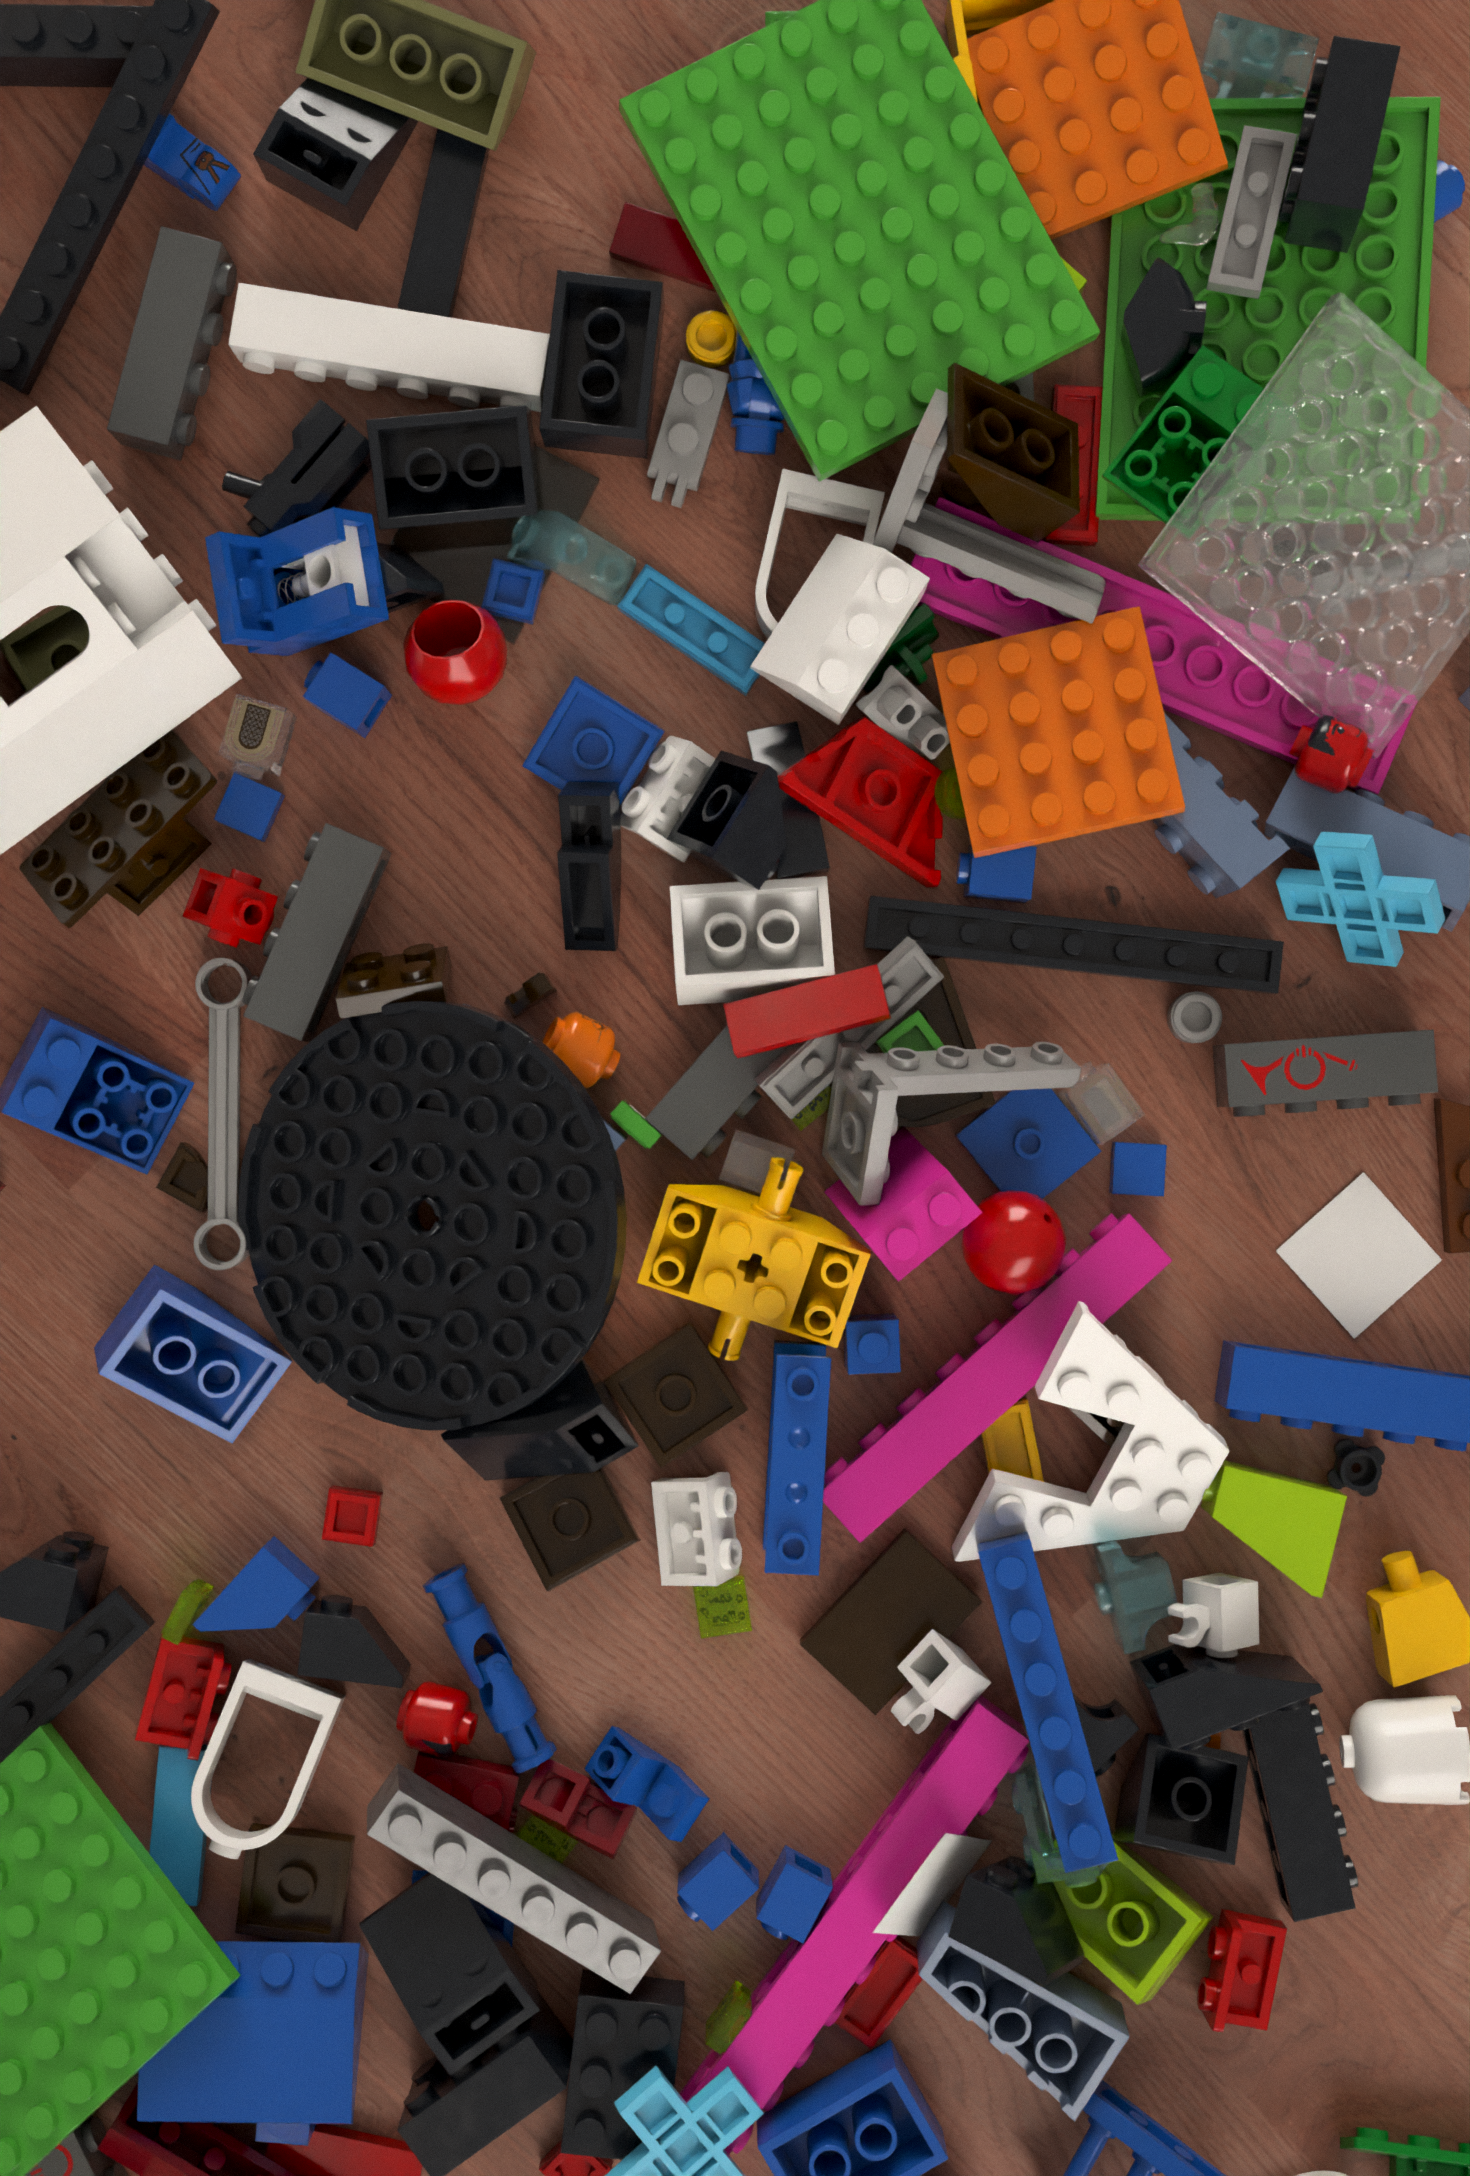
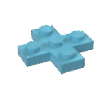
M1321 832L1313 845L1320 870L1283 868L1276 880L1287 920L1336 924L1347 962L1397 967L1404 953L1398 930L1438 934L1445 921L1436 879L1383 875L1373 835Z
M657 2066L652 2068L614 2102L619 2114L642 2140V2143L605 2176H746L725 2151V2148L764 2113L756 2100L728 2066L687 2103Z

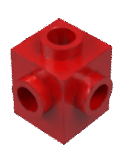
M200 868L182 917L210 927L207 935L208 938L235 948L238 947L240 939L261 945L265 932L273 922L274 907L278 896L260 890L262 879L232 868L230 876L226 877Z

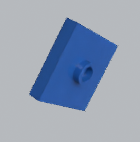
M574 676L522 766L560 790L564 788L567 782H619L621 806L664 735L665 730L580 677Z
M1051 1088L1010 1090L998 1099L995 1105L988 1107L955 1134V1137L999 1192L1008 1190L1023 1191L1035 1194L1042 1199L1102 1152Z

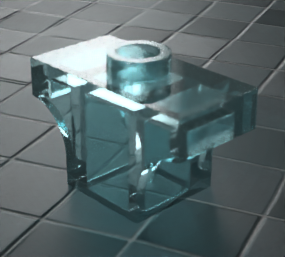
M1217 12L1212 22L1200 72L1213 78L1219 84L1216 98H1301L1307 88L1319 38Z
M1115 1540L1092 1543L1101 1578V1583L1094 1584L1095 1596L1101 1614L1110 1615L1116 1642L1125 1654L1146 1650L1145 1639L1150 1627L1162 1618L1173 1616L1168 1614V1607L1178 1603L1168 1562L1158 1552L1141 1556L1125 1554Z

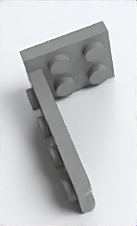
M936 389L911 441L872 545L884 548L892 553L896 543L910 548L921 557L937 559L958 568L969 577L985 579L1008 589L1015 596L1031 598L1055 608L1063 616L1079 618L1092 624L1097 615L1106 586L1103 577L924 503L939 470L942 456L947 449L948 393Z
M859 1042L838 1043L822 1156L859 1205L880 1204L883 1183L888 1181L890 1174L888 1152L891 1136L895 1135L898 1126L896 1112L898 1096L1069 1088L1078 1082L1081 1068L1064 1052L1062 1047L1050 1042H1036L1032 1047H1010L1004 1044H989L985 1049H963L957 1046L946 1045L939 1047L937 1051H914L908 1048L896 1047L890 1049L888 1053H867Z

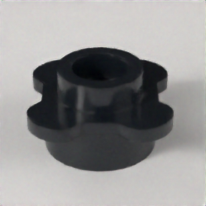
M1350 1439L1339 1440L1334 1446L1336 1454L1334 1467L1327 1473L1328 1483L1338 1490L1348 1487L1365 1497L1373 1495L1378 1489V1482L1382 1475L1381 1465L1385 1462L1383 1451L1376 1446L1368 1448L1355 1446L1354 1442ZM1354 1463H1359L1360 1465L1358 1472H1353L1351 1469Z

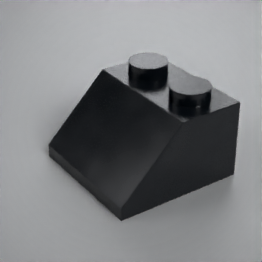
M721 750L670 832L667 840L712 871L760 890L763 883L777 870L780 861L779 857L787 846L777 771L767 764Z
M67 1531L1 1569L0 1617L63 1633L94 1608L109 1547L95 1544V1538L89 1534Z
M1146 1733L1121 1786L1113 1840L1206 1862L1235 1865L1249 1756L1206 1746L1193 1750H1182L1181 1748L1172 1750L1163 1736Z
M1009 1856L1008 1859L1005 1858L968 1874L948 1937L1043 1986L1082 1964L1085 1953L1053 1880L1038 1874V1867L1035 1864L1020 1857Z

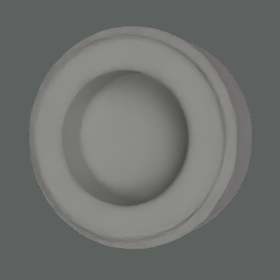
M1195 991L1178 996L1171 1003L1167 1012V1024L1171 1033L1185 1043L1193 1044L1208 1041L1216 1035L1222 1023V1011L1218 1002L1204 992Z

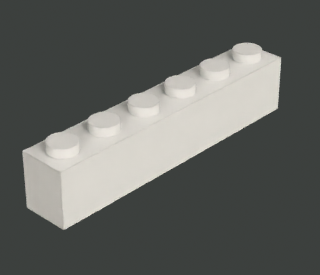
M238 283L228 345L245 368L257 373L272 374L274 369L277 368L294 371L295 376L311 382H324L326 377L343 379L347 385L365 391H374L377 385L397 388L399 394L414 399H426L428 394L446 396L451 403L462 407L475 408L479 406V402L500 405L499 407L526 405L530 411L541 412L550 334Z

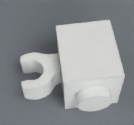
M1220 1572L1182 1580L1183 1604H1172L1168 1607V1614L1183 1618V1627L1179 1633L1168 1635V1642L1189 1648L1200 1646L1206 1648L1207 1655L1218 1658L1235 1657L1238 1655V1649L1259 1644L1258 1581Z
M932 1629L897 1667L913 1688L897 1700L891 1712L903 1726L909 1724L915 1733L920 1734L932 1722L935 1708L957 1721L992 1682L962 1648Z

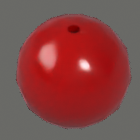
M446 600L434 603L424 609L408 627L403 642L406 672L424 695L440 703L465 705L482 699L503 678L507 665V645L504 632L486 609L466 601Z
M1008 1190L984 1198L977 1206L982 1211V1214L969 1223L963 1231L961 1246L964 1259L970 1271L981 1283L990 1289L1017 1295L1044 1286L1062 1265L1065 1252L1066 1234L1058 1214L1045 1200L1028 1192Z

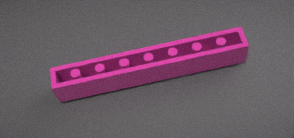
M1111 1213L1099 1222L1088 1233L1094 1240L1080 1254L1074 1248L1065 1253L1062 1265L1048 1283L1041 1289L1037 1288L1021 1293L1011 1303L1017 1311L1002 1324L997 1318H994L973 1337L978 1346L965 1358H962L957 1352L935 1371L936 1376L940 1380L926 1393L919 1387L911 1392L896 1407L901 1415L887 1428L879 1422L857 1442L863 1450L847 1463L843 1457H840L825 1470L823 1502L859 1543L868 1537L1035 1386L1078 1301L1084 1302L1088 1306L1089 1312L1103 1324L1173 1261L1130 1213L1123 1214L1118 1219Z

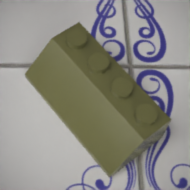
M315 0L295 73L496 151L520 107L537 52L527 41L423 0Z

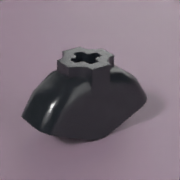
M1160 257L1156 258L1125 309L1121 342L1140 398L1164 387L1185 365L1186 361L1192 360L1201 348L1205 326L1207 301H1195L1193 293L1182 274Z

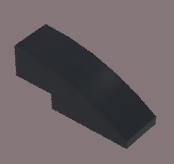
M797 721L746 731L751 759L771 766L777 771V776L805 756ZM779 789L787 846L779 857V865L775 871L776 879L800 878L828 872L830 866L819 815Z
M567 782L558 795L562 846L557 852L565 950L616 951L619 938L621 898L619 782Z

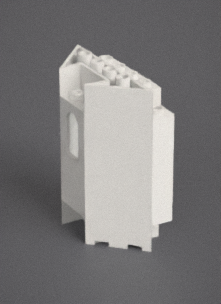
M37 406L0 431V640L41 610L54 605L68 606L78 611L87 622L89 638L84 650L78 656L10 705L0 696V855L242 679L236 668L208 632L217 625L197 599L189 604L185 602L175 589L183 580L163 554L155 559L150 556L141 544V541L149 536L128 507L119 513L112 505L106 494L114 488L96 464L91 460L82 466Z

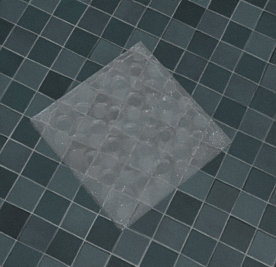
M1342 292L1331 295L1137 565L1316 716L1321 718L1322 716L1330 715L1366 731L1369 736L1367 746L1375 749L1371 758L1377 759L1470 632V410Z

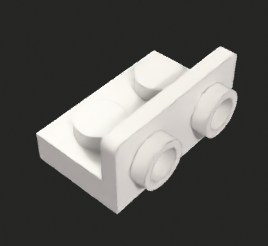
M670 735L665 742H662L655 748L649 759V769L639 786L633 788L624 799L621 826L638 834L674 859L684 863L689 854L668 841L667 837L709 771L715 758L693 742Z
M717 1472L707 1478H660L651 1482L661 1586H718L738 1575L739 1566L742 1561V1547L740 1541L736 1538L734 1514L737 1508V1496L735 1490L731 1487L729 1472Z

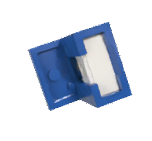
M332 507L263 537L220 531L205 537L222 644L248 646L249 653L290 656L389 620L373 516L370 513Z

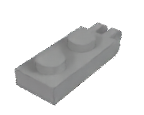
M680 360L648 468L647 477L656 479L651 500L662 503L668 483L676 486L671 506L682 508L687 489L698 491L727 394L726 384L730 382V374Z

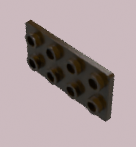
M171 730L109 775L93 794L74 810L40 846L32 851L30 856L20 865L19 869L60 923L67 928L74 926L106 893L139 916L212 844L184 816L217 784V779L181 738Z

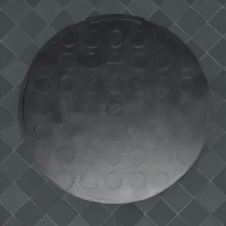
M436 1001L391 1003L383 1005L381 1007L382 1012L348 1017L321 1032L295 1055L268 1091L272 1096L264 1109L260 1122L252 1125L242 1160L238 1201L239 1226L246 1237V1250H249L252 1268L258 1285L252 1288L263 1314L280 1343L317 1384L325 1383L338 1395L348 1400L347 1406L376 1420L419 1430H456L500 1419L532 1404L556 1387L572 1372L588 1352L605 1323L621 1278L626 1248L627 1225L624 1185L619 1161L610 1134L596 1105L568 1066L543 1042L518 1025L476 1007ZM425 1200L432 1206L435 1216L439 1217V1221H436L430 1230L424 1228L418 1219L419 1206Z

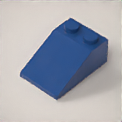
M153 1265L94 1347L98 1374L232 1444L292 1363L289 1355L198 1288L156 1265Z

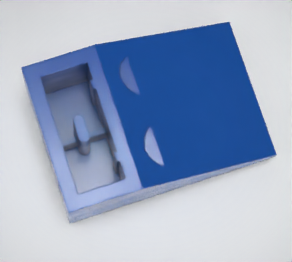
M42 1007L0 1087V1111L147 1175L195 1083L91 1028Z

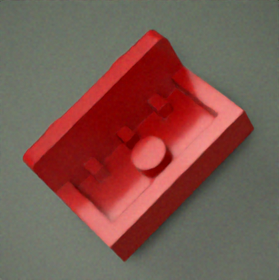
M167 1633L161 1634L135 1733L136 1741L187 1749V1759L198 1761L202 1744H209L218 1722L219 1714L211 1712L215 1694L225 1695L229 1683L232 1663L224 1662V1644Z
M1221 1909L1218 1926H1212L1208 1936L1207 1951L1208 1957L1211 1959L1208 1978H1201L1197 1993L1198 2008L1203 2012L1212 2031L1223 2033L1225 2023L1267 2031L1287 1928L1281 1920Z

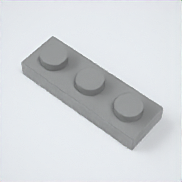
M1244 125L1206 290L1259 299L1297 134Z

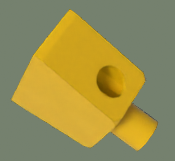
M1399 1551L1382 1558L1389 1584L1371 1589L1366 1593V1604L1378 1674L1395 1688L1470 1663V1617L1450 1581L1435 1570L1419 1573L1411 1551Z

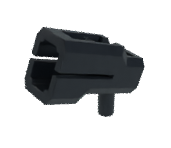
M321 399L292 431L293 449L272 473L265 475L261 481L231 471H227L222 483L223 491L249 499L243 506L252 517L246 525L259 537H263L332 507L338 508L372 469L368 439L350 423L345 427L343 425L346 422L345 419Z

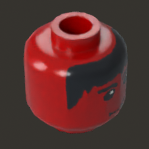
M1325 715L1317 720L1313 729L1302 725L1289 754L1298 758L1295 765V774L1300 780L1330 793L1338 794L1344 791L1347 786L1357 787L1375 749L1367 746L1369 736L1366 731L1333 716Z
M426 1681L421 1683L416 1690L409 1689L405 1694L399 1708L396 1728L402 1732L403 1740L410 1749L441 1758H448L456 1753L461 1744L469 1745L472 1742L477 1729L478 1714L471 1712V1699L466 1691L433 1681Z

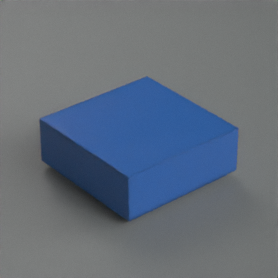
M493 558L481 607L486 609L491 615L533 625L544 583V570Z
M234 772L213 820L265 842L285 795Z
M1112 1142L1109 1193L1164 1196L1167 1145Z

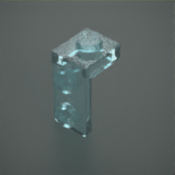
M538 510V516L522 517L517 522L512 532L513 543L507 555V558L517 564L532 568L549 569L609 605H619L637 563L633 556L559 511Z
M1036 1765L1025 1766L1016 1774V1782L1012 1783V1800L1017 1814H1023L1027 1830V1835L1023 1837L1024 1856L1028 1867L1035 1868L1038 1884L1065 1880L1066 1887L1076 1888L1095 1883L1097 1881L1096 1876H1100L1109 1863L1065 1873L1059 1847L1054 1848Z

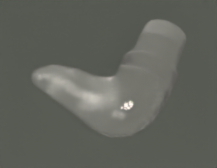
M1200 183L1192 188L1193 221L1167 229L1160 235L1159 240L1162 243L1198 246L1206 244L1214 237L1219 219L1218 204L1215 202L1213 185L1211 183Z

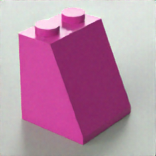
M905 1127L900 1128L894 1136H891L888 1152L890 1174L888 1181L883 1183L880 1204L859 1205L840 1179L824 1191L898 1282L982 1214V1211L950 1172Z

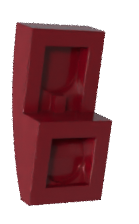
M547 1759L538 1766L519 1803L520 1807L545 1823L613 1860L637 1813V1806L612 1801L602 1789L590 1783V1778L551 1759Z

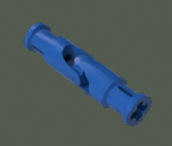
M465 1563L457 1564L430 1578L422 1586L426 1593L433 1594L445 1618L442 1626L471 1682L479 1689V1697L483 1709L495 1733H502L514 1757L512 1763L514 1771L522 1773L545 1762L554 1754L557 1748L554 1742L546 1740L534 1716L537 1708L526 1686L512 1669L511 1658L485 1603L477 1601L465 1577L468 1571ZM482 1637L491 1645L493 1652L474 1658V1645Z

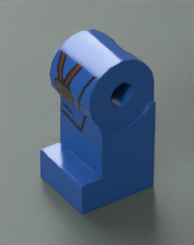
M170 113L144 163V166L191 199L195 198L213 211L219 210L241 178L238 170L223 155L204 144L179 125Z

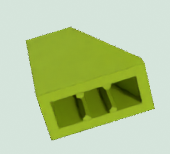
M1224 1460L1208 1489H1205L1201 1508L1311 1596L1322 1598L1347 1496L1332 1486Z

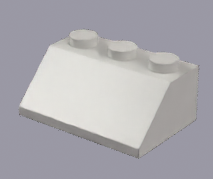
M836 534L750 668L839 725L924 595L930 578L884 548Z
M827 876L766 880L760 890L741 882L670 886L675 984L678 1005L734 1002L835 975Z

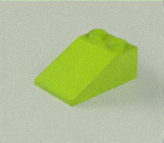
M1055 1839L1036 1864L1038 1867L1037 1873L1053 1880L1085 1953L1084 1956L1137 2005L1152 2000L1214 1916L1173 1880L1123 1842L1113 1840L1118 1856L1117 1861L1065 1873L1057 1840Z

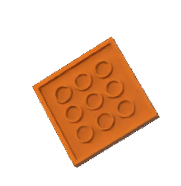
M1055 0L967 38L975 87L984 117L1051 240L1228 169V161L1179 0Z
M1140 606L1096 616L1092 624L1083 620H1077L932 654L974 858L1184 813L1185 803Z

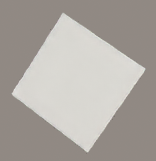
M1364 1172L1276 1250L1281 1258L1354 1339L1442 1261Z
M945 1833L872 1933L921 1936L942 1901L946 1903L949 1901L992 1841Z

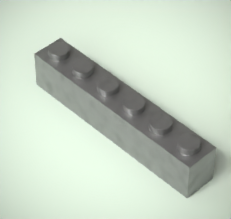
M397 1763L368 1804L367 1835L629 1994L632 1993L661 1952L652 1919Z

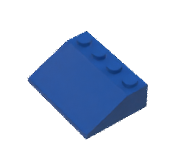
M215 1941L241 1976L138 2071L137 2121L353 2124L369 1956L361 1943Z

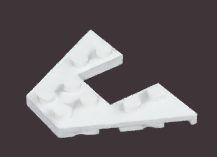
M1078 1301L1035 1384L1038 1399L1125 1423L1087 1493L992 1468L951 1547L955 1561L962 1562L980 1559L977 1544L1025 1531L1028 1532L1033 1551L1184 1531L1200 1504L1205 1489L1209 1488L1229 1453L1225 1439L1210 1424H1205L1199 1418L1197 1412L1185 1400L1181 1401L1164 1384L1163 1379L1140 1356H1135L1129 1351L1125 1342L1117 1334L1113 1335L1089 1312L1088 1306L1084 1302Z

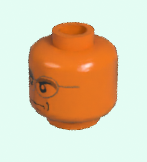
M579 1012L570 1013L563 1019L555 1017L542 1040L568 1066L584 1088L592 1087L600 1077L608 1080L614 1073L620 1059V1052L614 1050L615 1034L613 1030Z

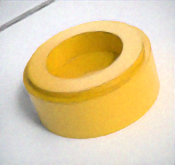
M714 310L704 311L696 315L690 321L686 330V347L690 357L697 364L708 368H717L728 363L734 356L737 329L733 321L726 314Z

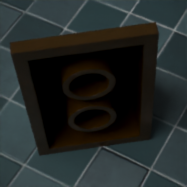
M955 362L948 367L947 459L998 525L1035 542L1041 541L1080 513L1078 423Z

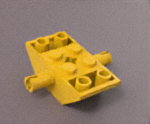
M775 1157L770 1160V1167L760 1197L725 1185L669 1184L637 1280L639 1284L721 1310L712 1339L707 1348L711 1354L720 1358L725 1340L730 1339L724 1360L735 1361L740 1358V1351L750 1321L838 1348L871 1255L870 1249L823 1217L790 1207L799 1178L803 1173V1167L790 1161L785 1179L780 1180L786 1160L784 1158ZM752 1254L762 1256L761 1262L750 1261Z

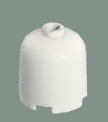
M1456 1695L1377 1699L1364 1703L1354 1712L1350 1720L1349 1735H1340L1339 1737L1342 1767L1353 1769L1357 1785L1365 1795L1374 1801L1407 1804H1468L1470 1802L1468 1792H1463L1461 1789V1782H1470L1467 1727H1456L1452 1712L1462 1709L1459 1699Z

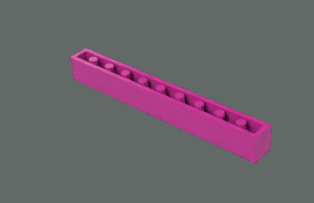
M982 1695L974 1701L957 1721L954 1719L949 1721L832 1882L833 1889L804 1943L793 1938L790 1940L679 2094L686 2103L728 2066L756 2100L761 2110L769 2111L773 2108L783 2091V2080L793 2067L800 2069L805 2064L814 2048V2037L823 2025L830 2027L841 2014L845 2005L843 1997L854 1982L860 1985L869 1976L876 1961L874 1955L885 1940L892 1942L898 1936L872 1933L943 1835L950 1833L967 1836L968 1832L965 1829L976 1814L984 1815L993 1805L998 1794L996 1787L1007 1772L1011 1774L1016 1772L1024 1762L1029 1751V1747L1026 1746L1029 1743V1738L1022 1724ZM753 2124L725 2148L729 2155L732 2151L738 2154L745 2147L752 2134Z

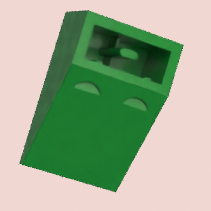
M1202 345L1105 470L1102 478L1188 540L1248 472L1282 428L1289 407Z

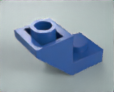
M611 1726L584 1768L612 1801L639 1807L668 1840L682 1842L710 1799L679 1766L615 1726Z

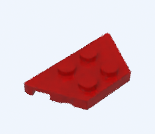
M866 717L856 719L778 775L779 789L926 888L938 887L941 881V870H935V840L942 839L943 817L940 812V803L944 798V772Z

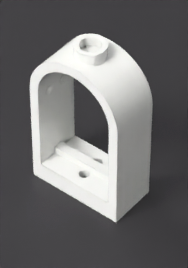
M782 469L755 589V614L758 624L767 639L778 624L769 610L766 593L786 508L866 526L863 542L873 544L885 492L830 479H824L819 482L816 476Z
M253 1659L242 1662L192 1785V1810L198 1825L211 1839L209 1850L230 1859H238L242 1850L254 1849L268 1844L291 1824L302 1806L346 1697L345 1695ZM247 1693L321 1721L283 1815L274 1825L253 1832L241 1831L226 1824L216 1813L210 1795L214 1771Z

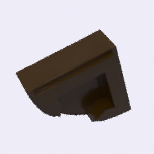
M539 972L524 982L520 990L508 995L504 1004L515 1019L557 990L548 976Z
M181 1142L156 1188L201 1213L206 1212L208 1208V1166L194 1147L187 1142Z

